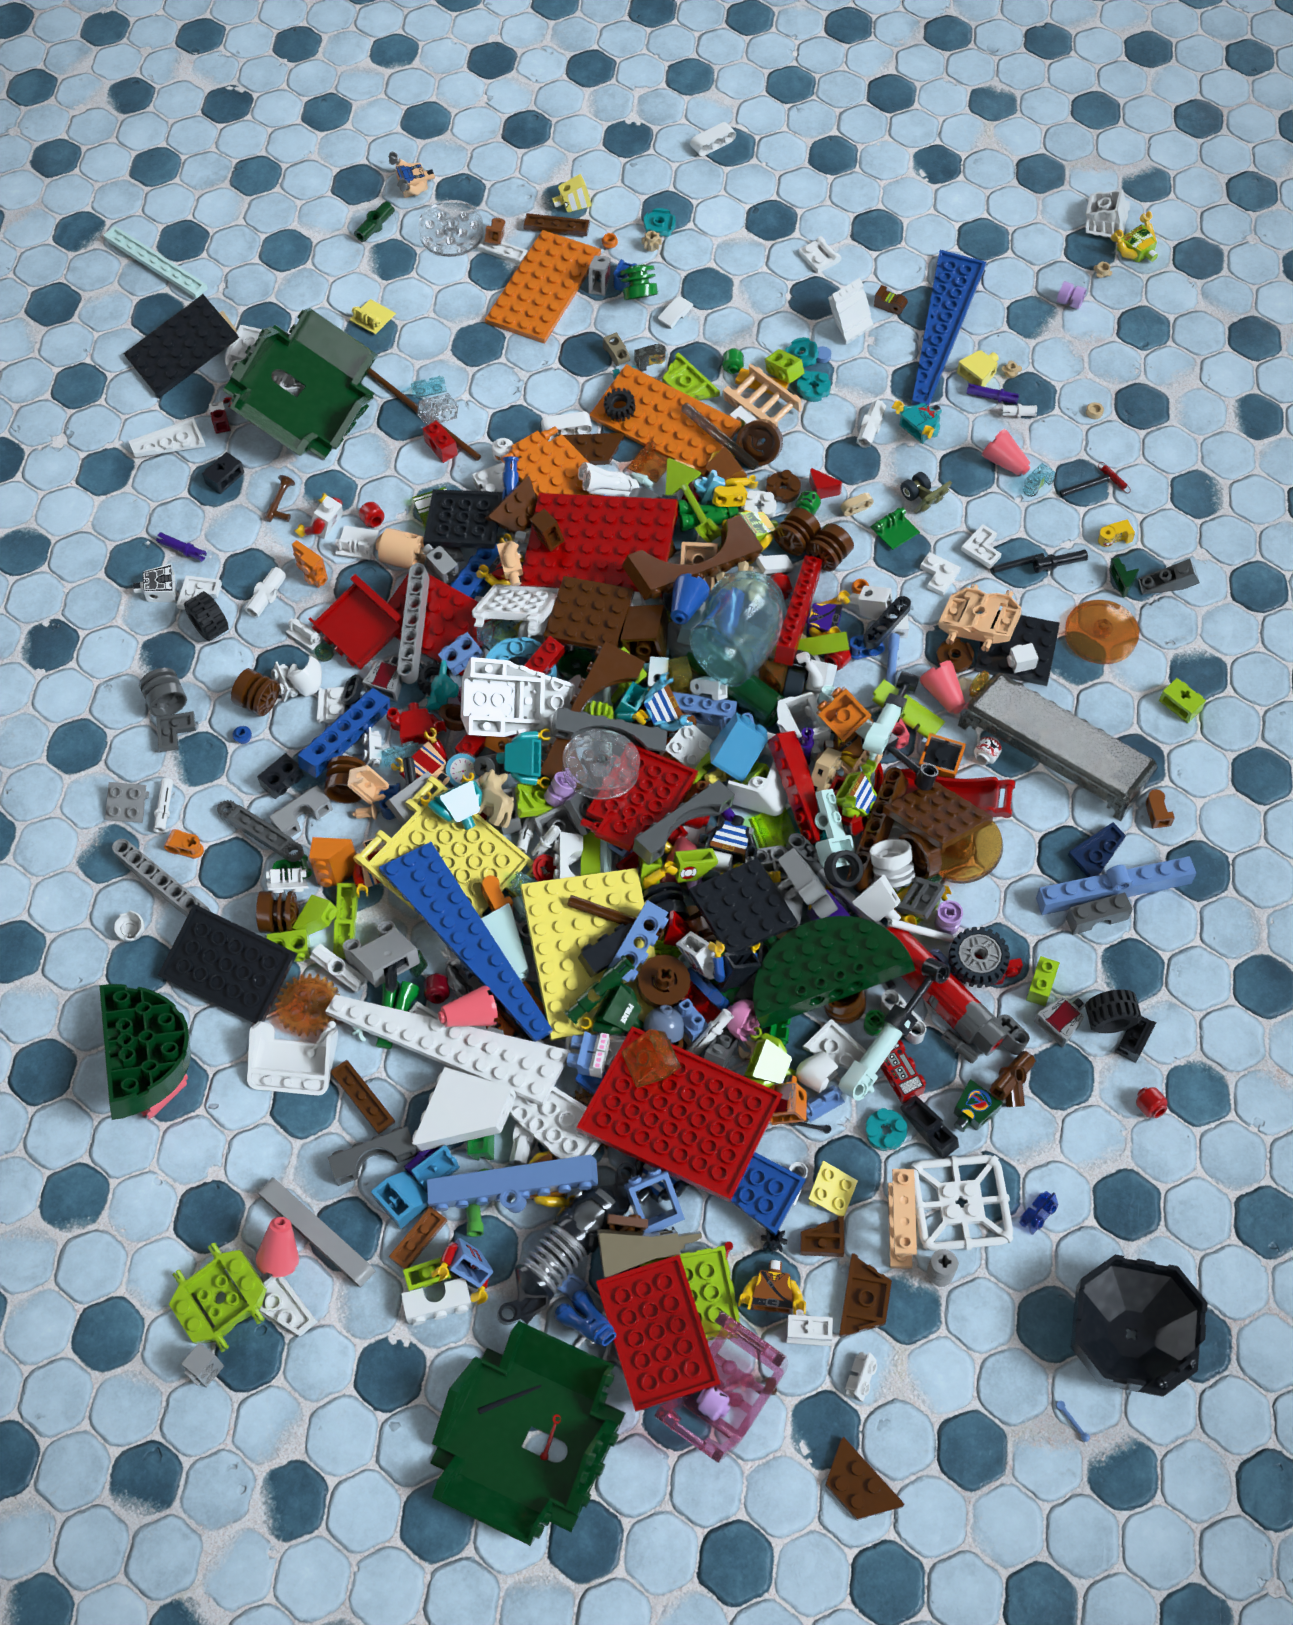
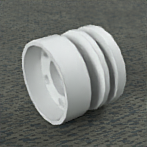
M888 839L880 841L871 847L870 856L871 863L873 864L874 881L884 874L892 888L904 886L912 882L915 877L914 863L912 862V848L908 841Z

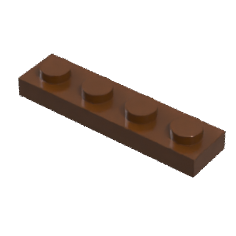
M526 213L524 230H545L551 233L587 236L590 226V220Z
M345 1060L330 1071L331 1075L378 1135L395 1123L394 1118L348 1060Z

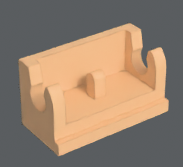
M368 765L350 769L347 786L369 805L386 797L384 794H378L380 791L388 789L389 784Z

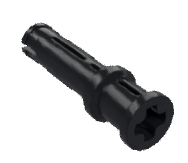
M1083 549L1057 556L1049 554L1043 558L1035 557L1033 558V568L1036 573L1047 569L1055 570L1057 566L1087 561L1088 553Z

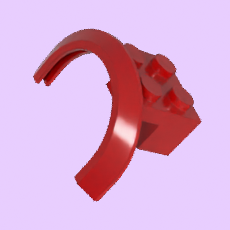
M878 763L875 770L873 789L877 795L883 782L881 763ZM835 776L830 789H833L835 796L846 778ZM837 805L841 815V822L844 825L850 826L852 835L856 836L864 831L868 821L866 816L857 817L854 815L853 818L846 817L842 814L843 809Z

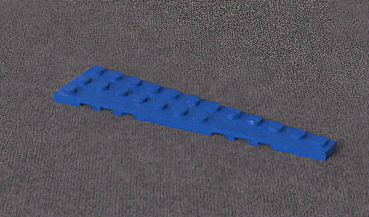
M432 842L379 867L381 874L394 888L398 889L402 897L427 921L429 927L437 933L448 948L471 973L473 972L479 982L483 986L487 985L490 988L489 991L494 998L505 1007L507 1013L516 1020V1023L534 1042L552 1033L553 1029Z
M603 1073L602 1078L578 1074L575 1082L594 1096L606 1073ZM755 1152L731 1202L776 1236L806 1179Z

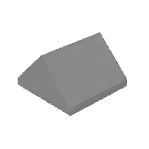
M565 804L534 817L535 831L539 838L544 836L552 825L559 826L561 832L580 834ZM553 847L549 848L547 852L553 851Z

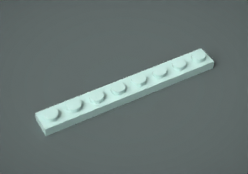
M114 226L103 235L106 241L197 299L208 289L207 284L118 227Z

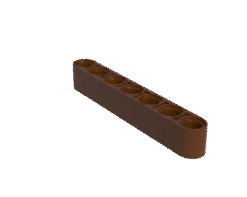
M897 767L890 768L885 774L856 851L863 865V876L860 882L852 886L858 893L866 890L871 885L874 877L870 856L871 847L880 841L888 840L895 821L882 813L883 807L903 797L908 786V779ZM851 868L847 874V880H849L851 875Z

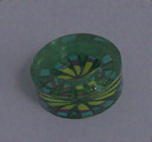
M321 643L315 648V655L319 661L326 662L333 658L334 651L328 643Z

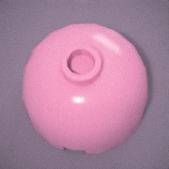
M747 999L740 1000L729 1006L727 1010L731 1012L734 1018L726 1025L727 1029L737 1039L745 1042L748 1041L746 1038L750 1034H756L753 1028L760 1027L753 1001Z

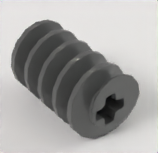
M497 753L480 756L474 762V771L479 777L485 772H490L491 769L497 775L510 774V772L505 771L504 764L497 763Z

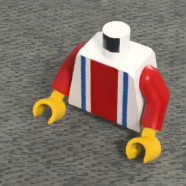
M322 493L323 497L318 499L321 504L313 514L311 525L304 527L302 524H299L298 528L294 530L300 538L305 535H318L325 539L343 515L342 500Z

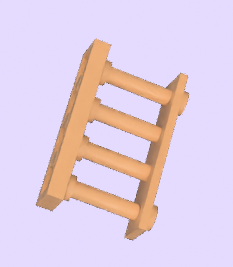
M751 363L748 365L750 376L736 389L732 390L727 386L723 390L724 400L737 409L742 405L759 419L769 420L776 424L777 427L778 422L792 408L799 412L802 410L801 399L796 394L790 393L764 374L759 367H755ZM754 380L762 384L748 399L740 395ZM767 389L774 393L761 408L753 405ZM780 398L787 402L774 417H769L765 414Z
M892 1169V1183H888L890 1268L912 1269V1255H917L914 1169Z

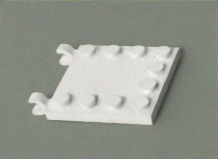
M495 584L472 610V616L476 618L474 627H483L484 620L505 619L530 621L528 630H536L538 623L544 622L551 613L559 588Z

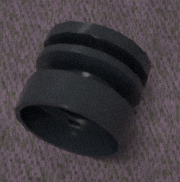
M663 882L649 887L642 893L644 903L648 900L668 912L666 918H668L672 910L684 921L689 917L679 884Z

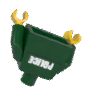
M622 982L616 987L609 989L593 1018L595 1023H592L590 1018L584 1017L582 1021L588 1022L589 1025L587 1027L580 1025V1029L582 1031L592 1029L593 1032L609 1035H620L621 1033L629 1032L632 1026L641 1030L644 1022L637 1017L642 1009L638 1004L634 990Z

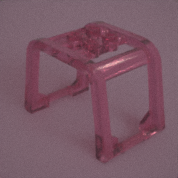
M723 1311L720 1312L715 1320L721 1326V1330L710 1346L713 1361L722 1367V1371L726 1375L732 1376L726 1380V1385L720 1379L721 1385L715 1387L729 1396L730 1406L739 1407L747 1413L743 1422L736 1429L721 1417L716 1421L709 1419L698 1410L697 1400L691 1394L678 1399H672L661 1405L654 1415L655 1418L717 1463H720L740 1444L789 1366L786 1355ZM727 1339L774 1371L765 1387L756 1381L753 1374L745 1373L739 1369L736 1362L726 1360L718 1354ZM739 1382L744 1388H751L760 1394L753 1406L743 1399L741 1393L733 1392L739 1387ZM685 1406L729 1439L723 1444L710 1438H706L705 1441L701 1440L679 1423L682 1418L676 1411Z

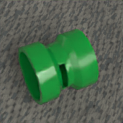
M871 1010L866 1014L863 1027L868 1035L878 1036L885 1024L884 1014L879 1010Z

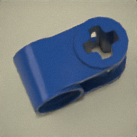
M622 259L619 261L613 273L614 288L616 290L623 291V288L629 286V283L621 282V279L628 278V275L621 276L620 271L630 266L637 265L636 263L630 264Z
M864 634L850 639L849 651L851 658L854 660L877 656L885 650L883 642L875 649L866 648L863 644Z
M400 783L389 785L388 789L380 791V794L386 796L383 800L379 801L382 816L386 820L396 818L386 805V802L401 791Z

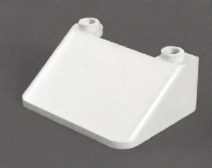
M258 1021L250 1028L247 1071L249 1086L257 1090L308 1095L324 1094L329 1087L330 1071L332 1070L338 1040V1029H331L315 1051L316 1055L308 1057L307 1051L312 1049L316 1042L275 1039V1029L272 1024Z

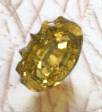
M984 670L975 677L969 688L970 697L976 698L983 691L988 682V672Z

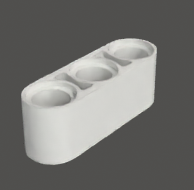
M722 122L694 136L690 145L700 156H705L731 143L736 138V132L726 122Z
M587 412L549 416L541 420L542 431H547L554 426L558 429V433L551 436L549 440L561 434H589L592 431L590 415Z
M886 990L882 994L880 1009L886 1016L894 1006V1004L886 1003V1000H892L894 1004L903 1008L907 1005L904 999L894 990ZM912 1011V1015L918 1020L912 1030H918L921 1034L916 1035L911 1030L905 1038L911 1044H919L924 1039L926 1025Z

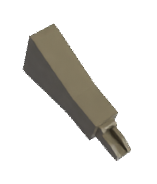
M597 1230L602 1273L604 1277H610L656 1258L681 1255L680 1250L685 1248V1244L694 1243L702 1238V1233L697 1231L678 1234L676 1230L655 1233Z

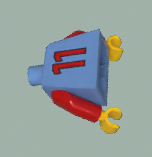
M458 1238L446 1247L440 1260L441 1266L433 1270L431 1276L434 1278L439 1274L440 1279L438 1282L449 1276V1270L447 1269L449 1267L452 1272L478 1287V1291L472 1293L470 1299L471 1302L477 1301V1305L482 1304L488 1299L485 1289H487L489 1277L492 1275L493 1270L479 1249Z

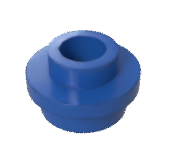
M239 726L233 731L234 740L240 744L248 743L252 737V732L247 726Z

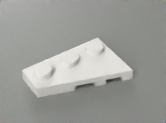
M832 1019L803 1046L804 1050L813 1054L820 1051L824 1052L837 1065L845 1069H849L855 1060L859 1062L866 1053V1050Z
M271 1276L263 1283L267 1291L262 1306L259 1309L260 1311L299 1336H302L318 1322L284 1277L276 1278Z

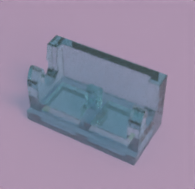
M492 619L484 624L483 627L477 628V644L490 651L499 642L517 637V631L510 627V625L514 626L516 623L513 620Z

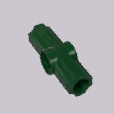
M385 201L376 210L367 213V219L354 231V235L359 241L364 242L373 233L380 232L383 229L382 224L395 212L391 203Z

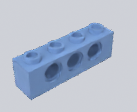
M672 692L681 712L695 716L697 724L718 727L719 720L727 716L733 717L737 712V701L712 700L711 697Z
M648 900L609 967H613L621 960L622 955L633 958L635 969H631L622 978L623 981L621 982L625 984L635 980L639 972L636 968L639 963L644 964L649 955L646 952L648 947L655 945L659 937L656 933L659 928L663 930L669 920L666 918L667 911ZM645 921H650L653 924L654 928L652 931H647L644 928L643 924ZM634 939H641L644 943L643 948H636L633 943Z

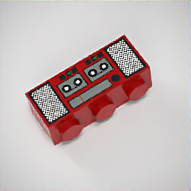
M899 1040L880 1068L901 1104H903L915 1095H922L926 1082L924 1077L917 1073L913 1059L907 1056L905 1046Z

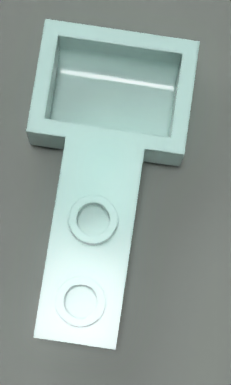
M833 789L815 792L820 813L815 817V824L819 829L826 831L828 838L817 842L815 845L820 864L823 868L827 857L834 852L850 850L856 853L851 835L845 836ZM839 858L836 868L850 864L846 859Z

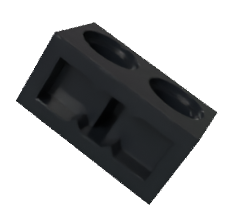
M285 753L259 774L257 778L260 786L276 799L284 795L287 789L293 784L298 783L304 775L299 764Z

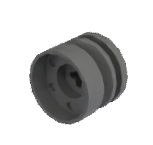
M171 668L155 669L144 675L140 680L139 687L152 715L157 717L172 715L179 712L186 705L187 697L176 672Z

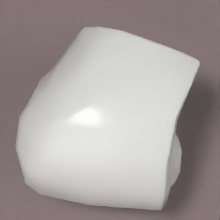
M309 656V662L303 670H299L296 664H292L288 679L303 696H311L319 690L322 684L321 665L314 657Z
M820 1051L803 1060L797 1067L795 1076L805 1086L821 1093L826 1089L828 1083L838 1075L836 1071L838 1066L824 1052Z

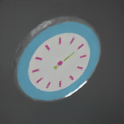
M459 752L448 759L445 766V774L450 777L449 782L454 787L462 783L463 774L467 779H469L470 772L474 774V779L480 778L475 774L474 762L477 758L472 754Z

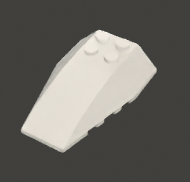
M470 658L462 677L461 719L467 735L506 737L520 734L521 732L552 727L553 715L557 708H568L571 710L573 705L570 702L575 694V684L547 676L544 673L530 670L527 667L513 664V662L507 660Z

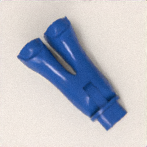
M587 1290L576 1291L571 1300L575 1310L585 1318L579 1316L568 1303L560 1304L555 1311L554 1318L559 1323L579 1331L591 1342L607 1346L616 1338L614 1328L598 1311Z

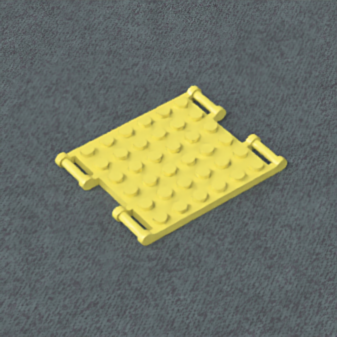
M430 776L427 779V783L415 796L405 802V805L414 811L415 814L392 838L382 830H379L375 834L376 837L360 854L357 853L353 860L414 910V907L402 897L398 889L394 888L381 874L379 867L432 842L480 918H483L482 914L489 907L481 892V884L484 878L489 875L497 877L501 891L503 892L506 889L515 898L521 895V884L529 883L534 877L531 874V865L534 861L477 813L472 815L476 826L465 830L461 821L457 823L447 822L436 815L428 806L422 805L420 807L418 805L420 796L423 798L426 792H429L432 788L437 789L432 795V800H435V796L449 790L435 777ZM381 842H384L386 845L371 859L370 862L367 861L366 857ZM525 866L529 867L530 870L516 886L512 885L511 882Z

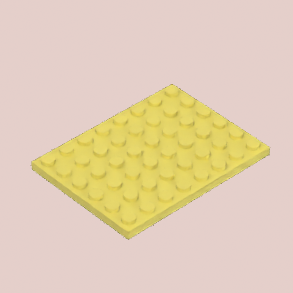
M637 868L521 884L520 888L545 1016L553 1029L552 1033L549 1034L550 1041L566 1039V1037L573 1035L583 1036L584 1031L579 1026L587 1027L589 1025L588 1022L582 1021L584 1017L590 1018L591 1022L595 1023L593 1018L602 1001L589 1013L586 1012L580 1017L576 1025L563 1011L571 1008L577 1002L576 999L591 984L596 981L600 982L603 973L607 970L605 969L591 978L578 959L581 949L590 943L592 946L598 943V938L606 933L608 936L614 933V929L620 925L569 907L567 905L569 897L574 895L637 918L645 904ZM639 938L634 939V946L636 948H643V941ZM654 946L648 947L646 952L649 955L645 962L656 956ZM625 956L633 965V958L631 956ZM639 963L636 970L640 971L644 964ZM637 974L633 982L629 981L625 985L634 990L638 1004L642 1009L637 1018L644 1022L647 1014L655 1008L647 1005L641 999L637 990ZM593 988L588 992L589 1000L596 1001L600 998ZM592 1029L587 1031L590 1034H597V1032H593Z

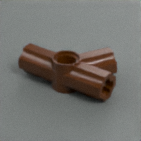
M1021 1051L1009 1066L1000 1068L999 1077L993 1082L989 1091L997 1100H1004L1006 1098V1107L1025 1106L1023 1084L1026 1081L1027 1073L1036 1062L1034 1056L1027 1051Z

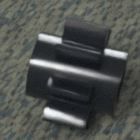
M766 1229L767 1235H761V1240L765 1241L763 1249L768 1248L771 1250V1254L777 1250L783 1252L782 1244L786 1245L788 1241L786 1238H782L785 1236V1230H779L776 1236H774Z

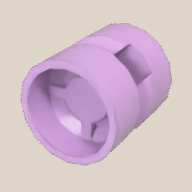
M1064 281L1060 288L1057 302L1064 305L1069 303L1070 307L1080 309L1087 289L1081 286L1074 287V284Z
M557 772L544 794L546 802L553 807L564 804L577 787L576 779L568 773Z
M947 900L938 906L934 922L937 931L953 935L959 930L963 916L961 905L956 901Z

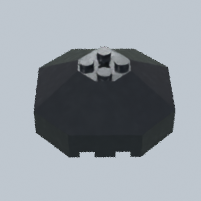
M1115 1254L1082 1277L1076 1285L1070 1347L1099 1385L1164 1397L1198 1372L1199 1348L1206 1337L1205 1315L1208 1302L1178 1266L1170 1264L1168 1266L1158 1265L1154 1261L1138 1258L1137 1260L1126 1259L1122 1255ZM1127 1329L1137 1332L1135 1335L1136 1340L1126 1337L1128 1334Z

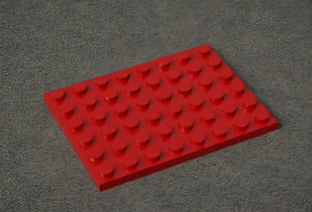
M539 493L534 514L545 509L557 521L564 542L550 552L537 538L532 526L522 570L523 575H521L522 584L520 586L560 588L563 577L567 576L633 588L635 592H639L622 567V564L627 555L640 550L659 560L668 562L678 500Z
M632 1026L580 1119L576 1131L652 1167L660 1168L661 1171H667L668 1174L730 1203L783 1094Z

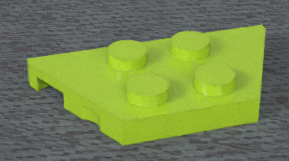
M678 352L674 362L670 364L668 371L664 374L662 382L697 400L720 396V390Z
M548 780L541 781L543 786H549L551 783ZM517 784L515 796L519 818L538 816L555 808L544 799L547 788H542L539 784H536V786Z

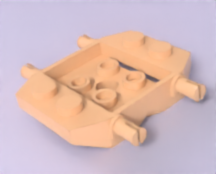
M972 584L970 588L966 587L952 594L938 622L939 628L949 634L946 643L952 645L956 637L982 641L984 643L981 649L983 651L986 649L987 652L991 644L1010 641L1021 616V607L1012 598L1014 593L1011 590L1010 592L1007 590L1006 594H986L978 589L977 584L975 586ZM1000 606H1003L994 628L990 629Z

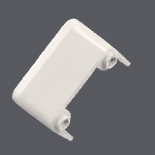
M767 732L768 740L776 734ZM766 743L761 753L772 756L769 745ZM774 761L767 778L753 777L749 780L748 785L728 781L727 788L735 794L732 804L772 816L782 814L788 797Z

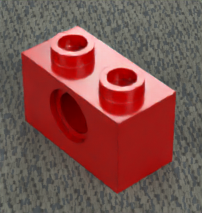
M437 420L422 428L424 441L443 463L458 455L456 441Z

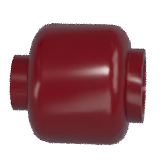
M439 973L428 976L424 980L425 998L434 1004H440L447 1000L450 996V986L447 983L448 978Z

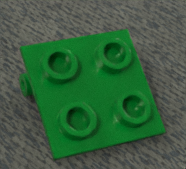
M903 507L897 508L894 512L889 513L870 526L892 550L920 533L905 517L906 510Z

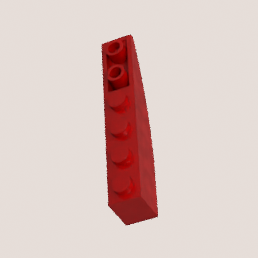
M796 732L778 733L768 740L769 750L773 756L801 835L813 845L820 841V831L815 824L818 807L810 770Z

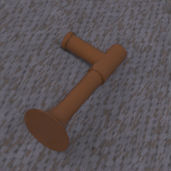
M279 475V490L264 517L268 522H272L273 517L286 520L287 522L291 518L290 514L279 512L277 509L286 489L289 486H294L295 482L288 476Z

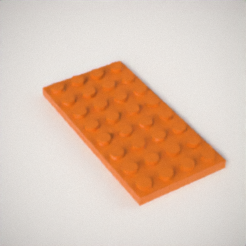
M542 230L486 316L485 323L545 344L589 274V266L594 256L601 255V249Z
M627 364L589 414L590 419L617 433H624L625 437L666 458L677 459L678 461L693 465L696 470L701 472L703 477H706L709 473L706 465L712 453L720 451L725 446L727 447L742 426L741 421ZM617 388H620L622 391L625 388L626 391L629 390L633 394L636 410L633 416L630 415V419L625 418L623 422L622 419H619V422H616V418L611 420L607 416L604 398L608 392L612 393V389L618 391ZM618 401L614 403L613 407L623 408L626 406V402Z

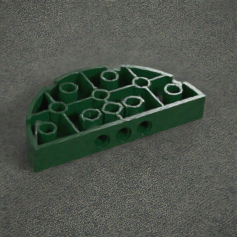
M831 916L816 919L798 926L783 936L763 959L762 966L758 969L753 989L755 1014L761 1028L764 1029L913 972L915 967L903 943L893 933L877 923L852 916Z
M124 984L99 985L109 1105L111 1118L116 1120L145 1111L170 1095L178 1087L188 1070L191 1059V1046L186 1019L176 1009V1005L168 998L143 987L134 989L127 988V985Z

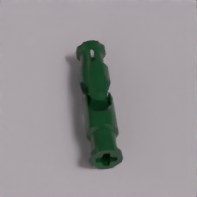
M622 955L621 960L617 964L609 967L603 973L600 982L596 981L591 984L576 999L577 1002L563 1012L576 1025L580 1017L586 1012L589 1013L604 999L608 989L616 987L623 981L622 978L631 969L634 970L635 967ZM592 988L600 996L596 1001L588 999V992Z

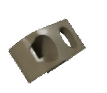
M617 332L603 337V349L609 353L616 366L630 361L626 346Z

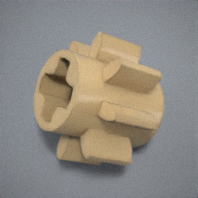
M655 231L645 233V237H642L644 249L648 251L659 249V245H662L660 234Z

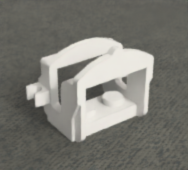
M809 692L779 700L777 706V725L779 726L780 733L795 731L799 740L802 735L794 719L805 715L811 717L814 731L813 739L816 740L811 749V756L813 759L817 758V755L821 752L820 748L824 746V741L830 740L831 729L816 713L818 711V703L814 694Z

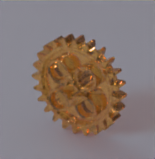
M309 973L308 978L305 979L303 974H301L299 981L294 977L293 984L286 982L288 988L280 989L283 995H277V999L280 1002L275 1003L278 1009L276 1014L280 1016L278 1018L280 1023H283L285 1029L289 1028L291 1034L297 1030L298 1036H301L303 1032H305L306 1037H309L310 1032L317 1036V1030L320 1029L323 1032L324 1027H328L330 1021L337 1022V1019L328 1016L325 1012L334 996H340V994H337L339 992L338 988L334 987L332 981L328 982L327 977L321 980L319 974L312 978L311 973ZM301 992H307L304 996H298ZM320 996H326L321 1001L317 1000ZM294 1010H300L299 1013L292 1014ZM314 1014H320L315 1019L311 1018V1016Z

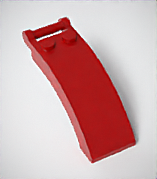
M910 768L900 769L908 779V786L904 796L919 789L914 783L916 773ZM937 776L936 782L984 810L989 815L1010 818L1012 816L1011 801L1016 784L1014 780H998L997 777L959 779ZM1005 789L1003 807L998 808L1000 791Z

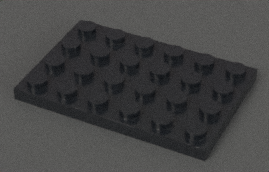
M202 294L123 354L158 398H160L239 339V336L204 294Z
M193 904L158 976L256 1024L258 1021H265L298 953Z

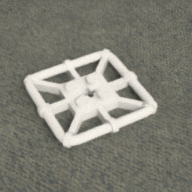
M953 1155L951 1158L922 1160L912 1163L910 1168L914 1169L915 1211L920 1240L925 1250L966 1249L967 1251L976 1247L998 1246L1011 1243L1013 1240V1226L1008 1204L1010 1198L1006 1193L1002 1166L997 1156L957 1157V1155ZM988 1163L975 1180H960L958 1166ZM951 1166L954 1182L940 1183L923 1169ZM994 1168L998 1196L982 1197L980 1183L990 1170ZM919 1176L937 1189L938 1201H922ZM962 1198L966 1201V1204H964V1208H960V1205L956 1204L955 1201ZM1000 1203L1004 1230L985 1217L984 1205ZM940 1209L942 1223L929 1238L924 1210ZM981 1223L998 1237L971 1239L968 1225ZM961 1225L964 1240L935 1242L946 1226Z

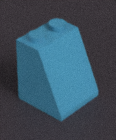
M736 712L709 746L711 764L738 781L743 782L768 742L767 730L759 724L755 725L746 715L741 716Z

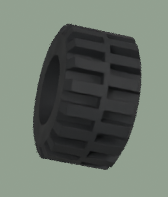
M205 591L184 603L185 611L199 634L207 641H211L229 630L227 619L216 601Z
M1118 989L1102 992L1090 998L1085 1004L1090 1028L1094 1032L1116 1033L1124 1031L1138 1024L1142 1019L1136 994L1130 990Z

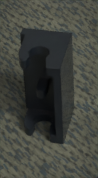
M1143 1016L1138 1024L1126 1030L1115 1052L1135 1063L1157 1023Z

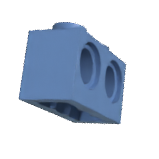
M466 632L464 635L458 636L451 645L445 646L438 655L441 660H446L447 668L455 677L466 669L470 658H480L484 654L469 633ZM467 645H471L469 649L464 650ZM456 656L453 661H449L451 657Z

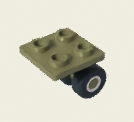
M918 472L913 475L912 480L907 479L902 482L900 489L903 496L909 501H913L918 497L922 499L914 510L915 514L920 511L923 513L928 510L933 502L935 504L940 502L944 498L943 496L950 491L948 488L952 482L948 481L932 492L930 491L931 482L928 476L923 472Z

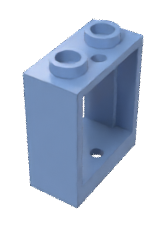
M653 1168L648 1171L647 1175L642 1177H632L628 1180V1183L624 1184L634 1214L640 1215L642 1219H645L636 1191L661 1180L664 1182L673 1209L648 1219V1228L642 1233H655L685 1220L667 1171H661L660 1168Z

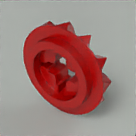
M543 854L534 859L531 865V874L534 875L535 881L553 880L556 866L553 865L554 858L550 855ZM545 867V870H547V872L550 873L544 874V871H542L540 868Z

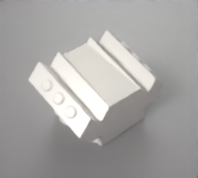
M1123 190L1090 194L1086 210V233L1111 238V235L1118 229L1125 232L1128 210L1130 211V201L1125 200Z
M860 278L828 297L835 324L841 331L846 345L873 328L871 312Z

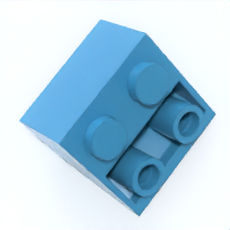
M407 1171L387 1177L371 1191L374 1200L400 1229L429 1206L428 1194Z

